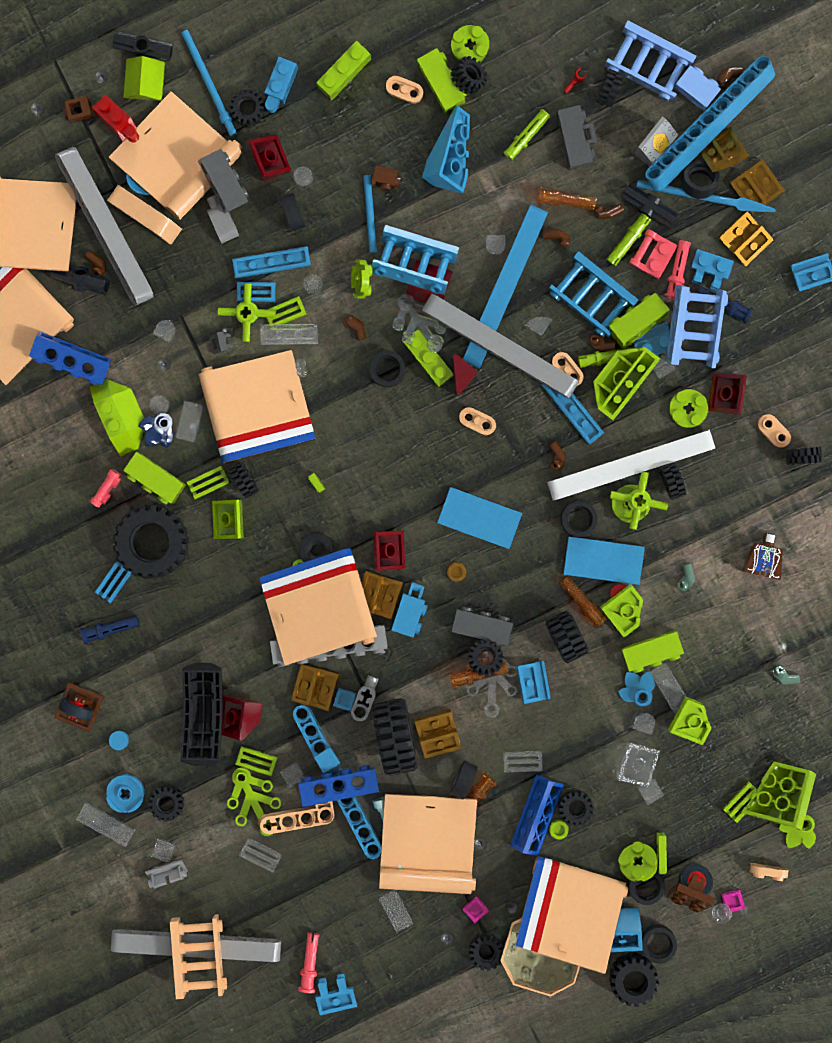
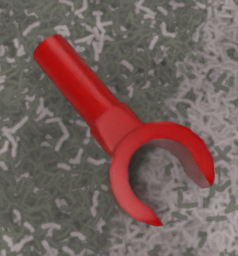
M582 68L577 69L574 79L564 89L565 93H568L577 83L585 80L587 73L584 77L578 76Z

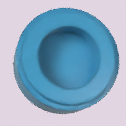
M121 730L115 731L109 738V744L115 750H122L129 743L127 733Z

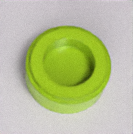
M557 819L551 822L549 832L553 838L560 840L568 834V826L563 820Z

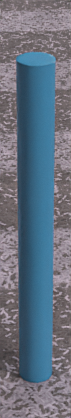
M364 175L369 253L377 252L371 175Z

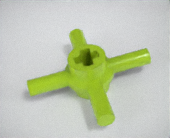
M244 283L243 302L236 308H218V315L236 316L238 321L243 323L242 341L250 342V324L255 322L258 317L276 318V310L258 309L251 302L252 284ZM248 307V310H251V315H247L246 318V315H243V311H246Z
M641 471L638 489L633 490L630 494L611 491L610 494L611 499L625 501L630 509L633 510L629 528L637 530L640 512L647 510L649 507L666 511L668 508V503L652 500L645 491L649 476L647 472ZM640 495L644 502L637 506V502L634 499Z

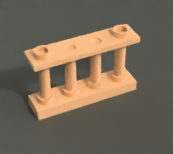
M218 914L214 915L213 923L184 925V923L180 922V917L172 918L170 921L176 999H184L186 992H189V990L218 988V996H222L224 989H227V978H223L220 932L223 931L222 920H219ZM213 930L214 942L190 944L182 942V935L185 932ZM215 950L216 961L187 963V961L183 960V954L189 951ZM216 969L217 980L188 982V980H185V973L187 971Z

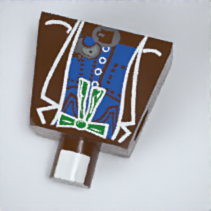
M765 533L762 544H752L742 572L781 580L783 550L774 547L775 535Z

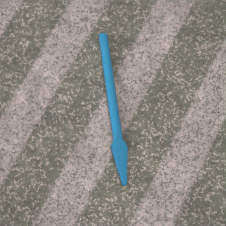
M637 181L636 187L653 190L649 182ZM667 185L663 190L658 191L693 198L686 194L682 188ZM713 194L708 198L699 199L734 206L740 211H776L775 208L744 197L734 199Z

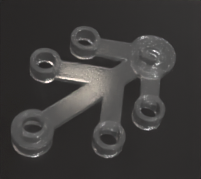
M401 295L396 302L399 313L394 319L392 326L395 330H402L405 325L404 318L408 313L411 320L407 331L403 333L402 341L406 344H411L414 340V331L417 326L428 341L427 347L429 351L433 353L440 351L444 343L443 338L439 335H432L427 326L435 328L438 334H444L447 326L422 312L424 306L416 304L411 295ZM417 312L425 314V317L418 315Z
M484 651L479 662L483 665L487 662L490 664L494 657L488 651ZM503 658L502 667L505 669L506 675L508 677L516 676V667L510 665ZM469 666L468 669H467L468 674H469L471 677L477 676V675H478L477 672H476L475 674H471V673L469 672V670H470V668H471V667ZM509 668L515 670L513 675L508 674ZM495 672V675L492 676L490 674L488 677L482 675L474 684H470L467 687L468 694L475 696L479 689L488 681V703L484 706V712L490 718H494L499 714V706L496 704V681L505 689L508 696H514L517 693L516 687L510 684L499 672ZM474 686L477 690L475 693H470L469 688ZM513 687L515 689L514 693L509 694L507 692L508 688ZM494 706L495 711L492 713L489 712L488 707Z

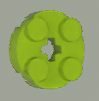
M466 25L459 28L453 34L451 51L457 60H461L465 56H471V58L475 57L477 59L476 62H481L487 55L489 38L480 26ZM471 40V42H475L476 44L473 46L472 50H470L469 47H465V44H467V41Z
M355 260L354 263H357V265L352 266L351 288H355L356 293H353L354 298L364 299L366 296L371 295L369 277L372 276V266L368 265L366 260Z
M687 389L678 392L670 401V416L680 427L692 428L700 425L708 413L707 400L696 390ZM690 403L694 410L686 414V410L683 407Z
M625 485L616 492L630 494L633 490L638 489V486ZM640 495L634 499L637 502V506L644 502ZM612 499L611 506L614 515L621 521L630 523L633 510L628 509L625 501ZM650 507L640 512L639 520H642L648 514Z
M634 842L627 846L618 859L623 875L631 881H646L653 877L657 871L658 861L655 851L650 846L641 842ZM636 859H642L643 864L641 866L638 864L634 865Z

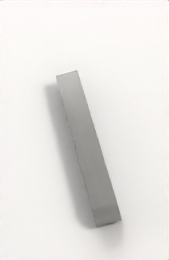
M71 147L56 153L55 158L59 168L131 302L136 306L153 298V292L77 149Z
M434 294L430 295L422 309V312L568 399L579 383L572 376Z
M112 930L111 951L172 956L171 932ZM184 933L182 935V942H185V944L214 942V935ZM220 936L222 959L264 962L280 961L281 940ZM215 950L189 951L183 954V957L215 958Z

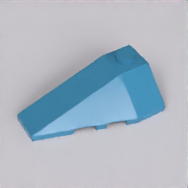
M459 106L454 107L426 161L422 178L435 187L463 193L468 178V169L465 167L466 158L469 157V151H466V140L469 139L470 115Z

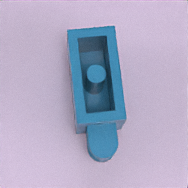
M278 57L264 92L267 98L265 107L270 113L276 112L280 103L285 104L298 71L296 63Z
M412 582L409 593H403L391 631L414 637V634H419L422 623H419L421 615H425L428 606L424 604L425 600L421 599L425 586ZM412 590L419 592V596H412Z

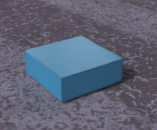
M339 687L333 706L351 712L357 693Z
M331 746L314 756L323 773L328 772L341 763Z

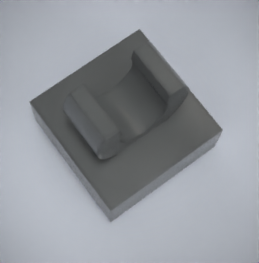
M224 331L209 336L213 355L223 353L233 347V344H226V338L231 337V334L224 335Z

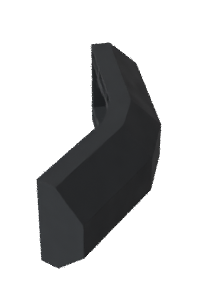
M193 663L182 669L183 729L180 760L193 766H211L220 763L223 714L222 668L213 663Z

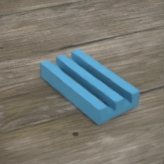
M237 282V302H243L244 297H241V294H244V290H241V287H244V283L252 284V287H271V290H252L251 294L271 295V298L251 297V302H276L275 282Z
M116 561L95 593L99 594L109 603H112L131 576V572L126 571V575L111 597H109V592L122 573L126 571L123 568V564ZM119 566L121 569L116 574V576L114 577L108 588L105 590V592H102L103 588L105 587V585L107 584V582Z

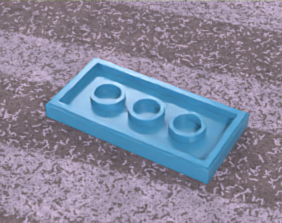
M450 487L437 523L510 549L522 513Z
M568 536L563 575L640 585L645 547Z

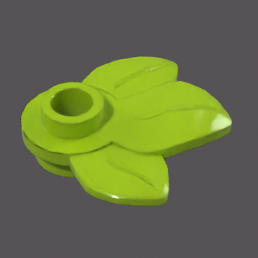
M805 816L804 821H807L808 825L803 827L802 830L780 824L779 830L787 833L786 845L788 848H793L803 843L810 849L814 845L816 835L813 831L815 822L811 816Z

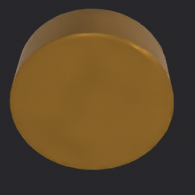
M452 563L447 569V575L452 581L459 582L465 578L466 568L461 563Z

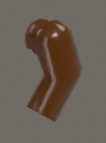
M742 67L723 69L717 76L719 87L725 88L728 86V81L731 77H739L742 74Z
M618 204L605 211L604 207L600 206L594 212L599 220L611 219L624 213V207Z
M559 229L543 230V239L560 240V246H569L570 236Z
M88 250L84 258L93 263L92 274L103 276L105 273L104 260L91 250Z
M354 316L344 318L343 325L346 328L350 327L355 330L357 341L367 339L364 324L361 320Z
M593 334L589 338L590 344L599 352L617 350L616 340L605 341L597 334Z
M556 441L549 446L554 454L551 468L553 470H560L564 466L566 454Z

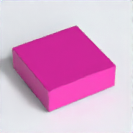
M740 889L721 894L726 913L745 909Z
M477 895L462 907V910L474 923L489 912V909Z

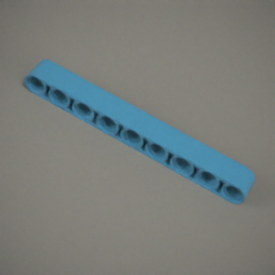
M762 56L756 59L647 169L645 175L653 190H663L775 77L774 68L768 57Z
M530 205L480 319L481 323L497 331L548 214L547 211L534 205ZM471 341L463 360L480 369L487 350Z
M304 704L297 705L293 711V717L313 756L321 753L315 749L316 743H323L325 749L329 748L330 744L311 708ZM304 708L307 711V716L304 718L299 717L297 710ZM309 725L314 726L316 733L313 735L308 734L306 727ZM339 764L328 772L336 775L340 774V770L343 769ZM333 783V788L336 790H340L344 786V783L341 785ZM357 796L352 797L350 802H344L342 799L337 800L365 855L370 859L379 857L382 849L381 842ZM356 810L361 816L358 819H353L350 816V812ZM365 827L370 833L367 836H362L359 833V829ZM369 845H376L378 851L375 853L369 852Z

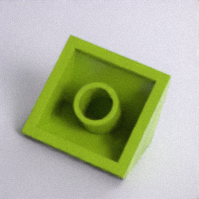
M144 56L126 59L123 97L162 101L165 62Z
M242 500L212 501L214 539L244 538Z

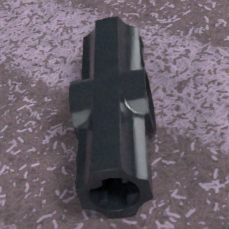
M116 31L113 37V49L170 61L172 57L173 44L148 39L143 35L135 36ZM141 43H147L146 49H138Z
M629 183L620 197L636 207L639 213L645 214L650 219L653 218L668 229L678 216V213L662 204L659 198L653 194L645 193Z
M84 266L69 267V271L51 270L50 278L71 285L75 291L83 292L89 290L106 295L110 287V280L108 278L89 273V269Z

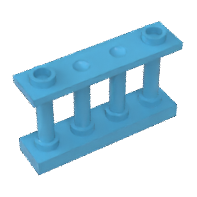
M385 225L381 242L386 243L380 261L373 259L372 273L380 277L384 276L430 290L436 294L445 295L448 281H444L443 278L448 263L455 264L459 247ZM393 246L404 248L399 266L388 263ZM412 251L423 254L417 272L406 269ZM430 257L441 260L436 278L425 275Z
M578 251L572 259L575 262V266L557 288L551 285L548 290L551 291L550 295L555 300H562L595 327L594 331L598 335L608 338L611 335V332L608 330L610 323L617 318L625 307L634 306L638 299ZM586 270L590 274L589 279L572 300L563 294L564 290L580 271ZM595 283H602L605 286L603 288L604 291L589 310L585 312L578 306L579 302ZM615 294L620 298L618 300L619 303L604 322L600 324L593 316L607 298Z

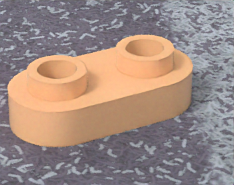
M392 76L387 80L386 90L391 96L411 104H416L422 100L423 89L419 84L399 76ZM397 84L399 85V89L393 90L392 86ZM412 91L417 92V96L411 97L410 93Z
M557 353L552 359V365L568 375L575 374L577 376L576 380L579 381L578 385H580L583 381L582 371L567 353ZM559 359H563L565 361V364L563 366H560L558 364Z
M465 408L459 415L462 425L480 434L490 435L496 428L495 420L492 417L473 408ZM466 414L472 415L471 421L465 419ZM484 422L490 424L488 429L483 428L482 424Z
M763 415L758 419L757 427L759 431L775 447L782 448L790 443L791 435L789 431L773 415ZM767 420L771 422L769 428L765 426ZM780 434L784 435L782 442L778 439Z
M751 863L749 872L753 873V877L764 878V876H771L773 880L783 881V878H788L789 870L778 866Z

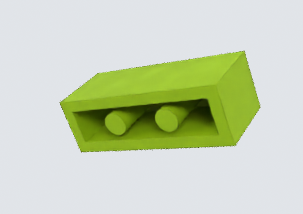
M356 41L316 82L317 87L332 101L371 60V54Z
M436 48L418 58L417 65L446 114L453 110L455 106L464 104L467 94H464V90L461 92L459 86L456 88V82H452L454 76L450 74L452 71L446 65L448 60L443 52L440 53Z
M655 292L651 296H645L636 307H630L621 318H615L610 323L609 331L624 350L668 318L670 309Z
M416 330L403 341L404 345L438 388L454 376L419 330Z
M140 452L134 454L123 470L127 473L126 477L135 483L136 481L142 483L144 490L149 493L155 492L159 495L158 499L165 504H168V502L173 504L186 486L185 483Z
M675 630L620 648L627 670L629 672L633 671V673L643 671V667L651 665V667L659 666L666 659H669V661L681 658V654H684L678 633Z

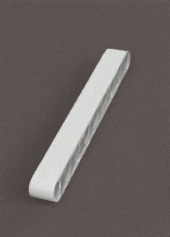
M708 430L547 482L554 501L641 473V471L644 472L715 449L711 432Z

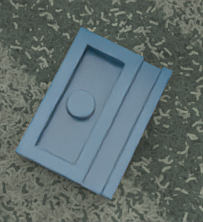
M828 253L790 265L798 292L832 282V264Z
M667 321L655 326L633 342L634 347H646L656 356L667 352L670 334Z
M544 661L516 666L522 704L551 699Z

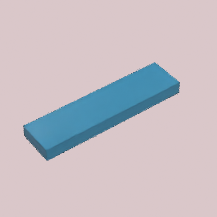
M308 246L232 259L236 279L311 266Z
M542 384L546 392L588 445L604 434L603 430L573 393L568 399Z

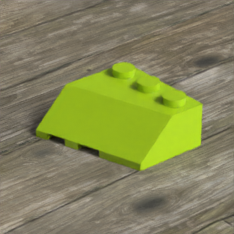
M773 762L761 780L762 783L756 792L752 794L751 800L741 813L802 830L816 774L810 770Z

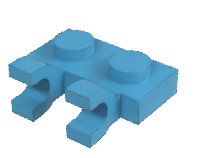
M697 249L691 265V269L696 270L692 284L699 286L704 273L714 276L710 290L717 292V289H720L722 279L728 280L734 261Z
M344 973L337 974L336 981L339 989L328 992L326 977L318 979L320 994H317L315 998L320 1015L357 1007L353 986L347 987Z

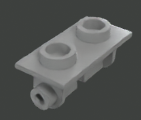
M182 860L173 861L170 864L145 871L149 878V887L154 889L166 885V878H169L170 883L183 880L187 876L186 872H188Z

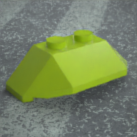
M646 347L616 351L593 381L597 409L611 420H614L659 362L660 358Z
M108 379L104 380L103 384L90 386L94 405L109 439L120 457L139 449L145 430H142L138 425L144 416L132 388Z

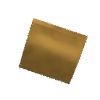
M731 126L719 133L700 152L712 172L731 167L749 157V154Z
M763 159L730 182L740 197L764 205L785 191Z
M744 211L717 237L744 266H747L773 241V238L763 226L758 225L748 211Z
M365 571L362 588L370 613L394 619L405 583Z
M301 664L291 701L331 711L341 674Z
M451 709L414 719L425 759L462 749Z

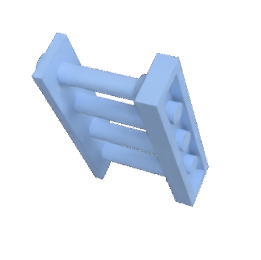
M627 21L623 29L626 38L614 61L608 58L605 67H607L608 71L612 69L623 73L624 77L659 94L658 97L662 100L673 101L677 94L672 92V89L683 68L692 65L696 55ZM637 39L642 42L643 47L630 70L620 64L632 41ZM654 48L660 51V56L647 79L639 75L638 71L649 50ZM671 57L677 60V65L664 88L655 83V80L666 59Z
M676 285L666 362L679 365V360L682 358L706 360L707 366L716 368V363L719 362L720 358L718 348L724 307L728 303L727 291L717 289L716 295L691 293L689 291L690 287ZM687 302L715 303L714 313L712 315L688 312L686 310ZM687 320L712 322L711 334L687 332L684 329V323ZM684 339L709 341L708 353L683 351L681 348L682 341Z

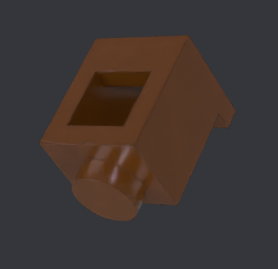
M87 96L64 101L63 113L65 119H69L71 123L94 119L91 102ZM77 109H82L81 113L76 114Z
M376 165L371 186L376 188L377 184L379 188L384 190L399 188L401 177L398 176V170Z

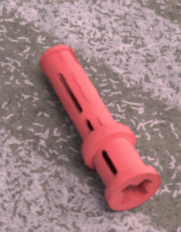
M679 240L672 275L668 277L667 293H664V297L674 300L676 285H683L685 283L683 274L691 245L688 241Z
M307 933L304 968L300 971L302 977L301 985L298 987L299 992L315 993L314 978L317 976L315 963L318 933H314L313 941V933Z

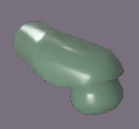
M692 563L682 565L684 576L677 584V588L680 591H687L695 582Z
M777 666L773 670L774 677L782 685L800 684L799 674L789 675L782 666Z

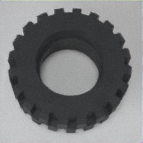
M155 505L141 506L129 511L130 513L121 518L122 521L115 528L117 530L116 534L113 535V541H115L113 549L117 553L118 557L116 558L118 562L123 564V568L126 571H130L136 577L155 579L174 572L183 563L184 557L189 550L187 549L189 544L188 530L184 527L182 519L177 517L176 513L172 510ZM146 524L159 525L166 531L169 537L168 550L161 558L156 560L142 558L134 547L136 532Z
M399 698L375 703L372 706L374 726L384 773L391 776L415 771L418 768L406 701Z

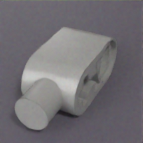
M215 195L209 197L207 202L210 209L207 212L221 243L238 237L239 233L230 213H224Z
M368 675L365 684L359 689L351 711L354 720L364 721L368 717L375 699V688L379 680L378 678ZM367 689L370 690V694L372 695L368 696L366 700V703H369V706L362 702L364 698V694L362 693V691L365 692ZM363 707L366 714L361 717L357 716L355 709Z

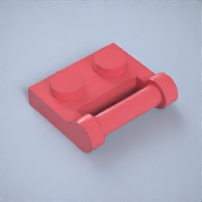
M647 229L643 242L634 258L630 259L629 264L659 280L678 245ZM654 240L657 244L644 265L640 261L651 241Z
M115 469L109 470L108 476L100 489L89 501L94 506L99 508L102 503L105 505L111 496L109 494L111 489L116 488L120 483L121 478L119 477L121 473Z

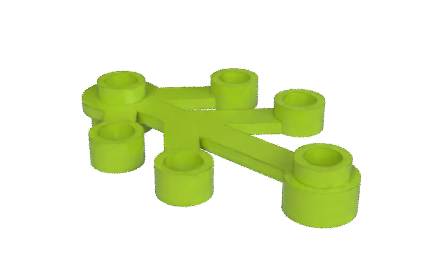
M244 767L237 768L233 772L232 780L235 783L232 796L227 801V806L230 809L238 807V797L242 788L246 794L240 814L235 820L238 826H244L247 823V814L250 806H252L258 820L262 815H265L259 802L270 805L272 809L280 808L282 801L279 797H270L255 792L250 785L259 786L264 792H270L273 788L272 781L253 777L250 771ZM243 774L245 780H239L238 775ZM269 783L271 788L265 789L264 784ZM230 800H235L236 805L231 806ZM273 800H278V801H279V805H278V806H274V805L272 804V801H273ZM243 817L245 819V822L240 823L238 821V818ZM266 820V824L263 825L269 826L273 823H271L269 820ZM260 829V832H261L262 835H264V836H270V835H272V834L263 833V831Z

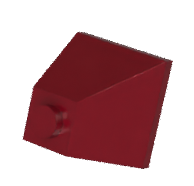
M222 696V735L243 741L260 723L263 703L250 699Z

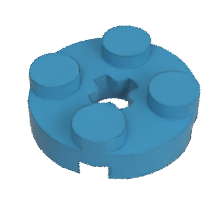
M124 774L115 777L108 784L106 799L113 810L129 813L139 808L143 803L146 792L142 782L137 777ZM122 789L130 791L129 798L121 796Z

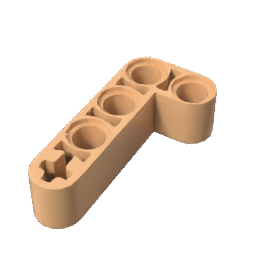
M117 185L107 200L170 245H172L182 230L172 220L119 185Z
M320 785L314 788L316 793L325 790V787ZM333 802L265 814L260 817L258 825L263 833L273 834L329 824L334 819ZM322 810H329L327 818H320ZM304 813L310 814V819L307 822L301 821V816ZM286 816L292 818L289 825L282 824V820ZM275 818H277V822H278V824H279V827H277V825H276V823H275V822H276ZM266 820H269L271 823H273L269 825V828H266V826L263 825L266 824Z

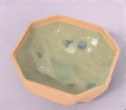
M522 918L512 922L500 961L513 985L552 996L575 984L580 966L515 947Z

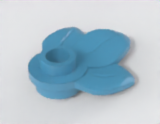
M647 671L640 677L636 673L627 672L625 675L626 687L618 691L619 695L626 702H635L639 706L649 705L652 701L651 691L655 686L652 674ZM641 693H644L646 695V699H640L639 695Z

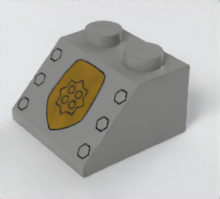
M662 116L637 148L634 155L650 167L676 141L677 132Z

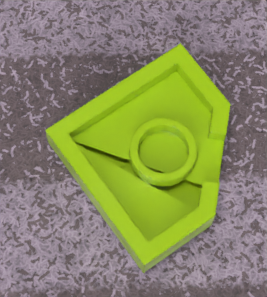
M629 584L600 608L622 636L626 637L640 625L643 599L635 588Z
M685 696L668 728L669 732L703 745L711 731L704 705Z

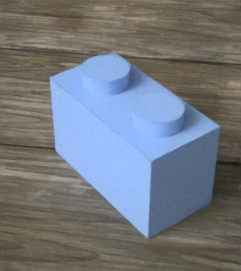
M690 65L676 83L674 89L705 111L721 89L715 80L707 79L703 75L702 70L698 67L693 68Z

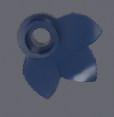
M159 413L155 417L147 416L139 423L138 426L146 431L144 438L146 446H155L161 443L167 448L172 443L174 436L171 429L172 418L167 413ZM165 419L166 424L161 426V421Z

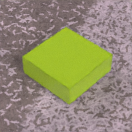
M315 473L309 476L308 479L317 492L321 493L326 489Z

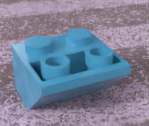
M638 907L620 909L611 952L643 951Z

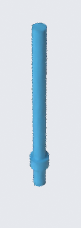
M183 31L181 34L220 114L219 119L225 125L230 137L237 135V132L231 122L232 117L226 111L189 31Z

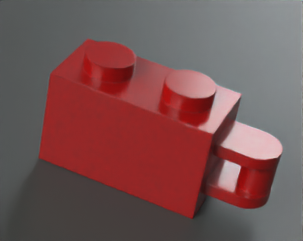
M107 95L103 96L92 107L98 119L122 141L127 139L131 143H135L139 140V134L136 132L137 128L131 117Z

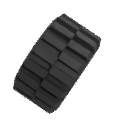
M566 610L546 620L548 631L564 662L568 664L588 654L585 640L569 611Z
M633 953V956L625 954L626 958L619 957V962H614V968L610 969L609 973L611 976L609 981L616 998L618 997L621 1003L626 1002L627 1006L631 1007V1004H634L635 1007H639V1003H642L644 1006L647 1004L646 1000L649 999L651 1002L653 1000L652 995L657 994V988H659L660 984L658 981L659 976L652 962L646 960L645 956L641 955L639 957L635 953ZM632 971H639L645 975L643 984L636 989L627 988L623 984L625 976Z

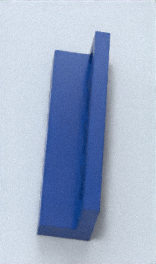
M536 774L510 844L511 847L521 853L538 856L564 784ZM552 786H556L554 793L550 795ZM548 805V810L544 813V808ZM542 822L541 829L537 831L538 825ZM535 841L536 843L534 845L533 850H531V843Z

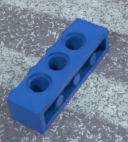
M41 331L37 333L29 354L35 362L48 363L53 369L59 371L62 369L66 370L71 376L80 378V376L88 379V382L95 385L103 384L112 361L110 358ZM47 349H54L56 356H50L47 353ZM72 356L75 362L68 363L65 357ZM90 363L93 366V370H86L83 364Z
M370 765L359 766V770L351 771V768L340 770V774L332 775V772L323 773L321 778L313 779V776L301 778L302 781L298 782L303 807L379 792L375 768H370ZM356 776L363 779L362 784L359 786L352 784V779ZM336 780H341L344 786L342 789L336 790L333 788V783ZM322 784L325 790L323 793L318 794L314 791V786Z

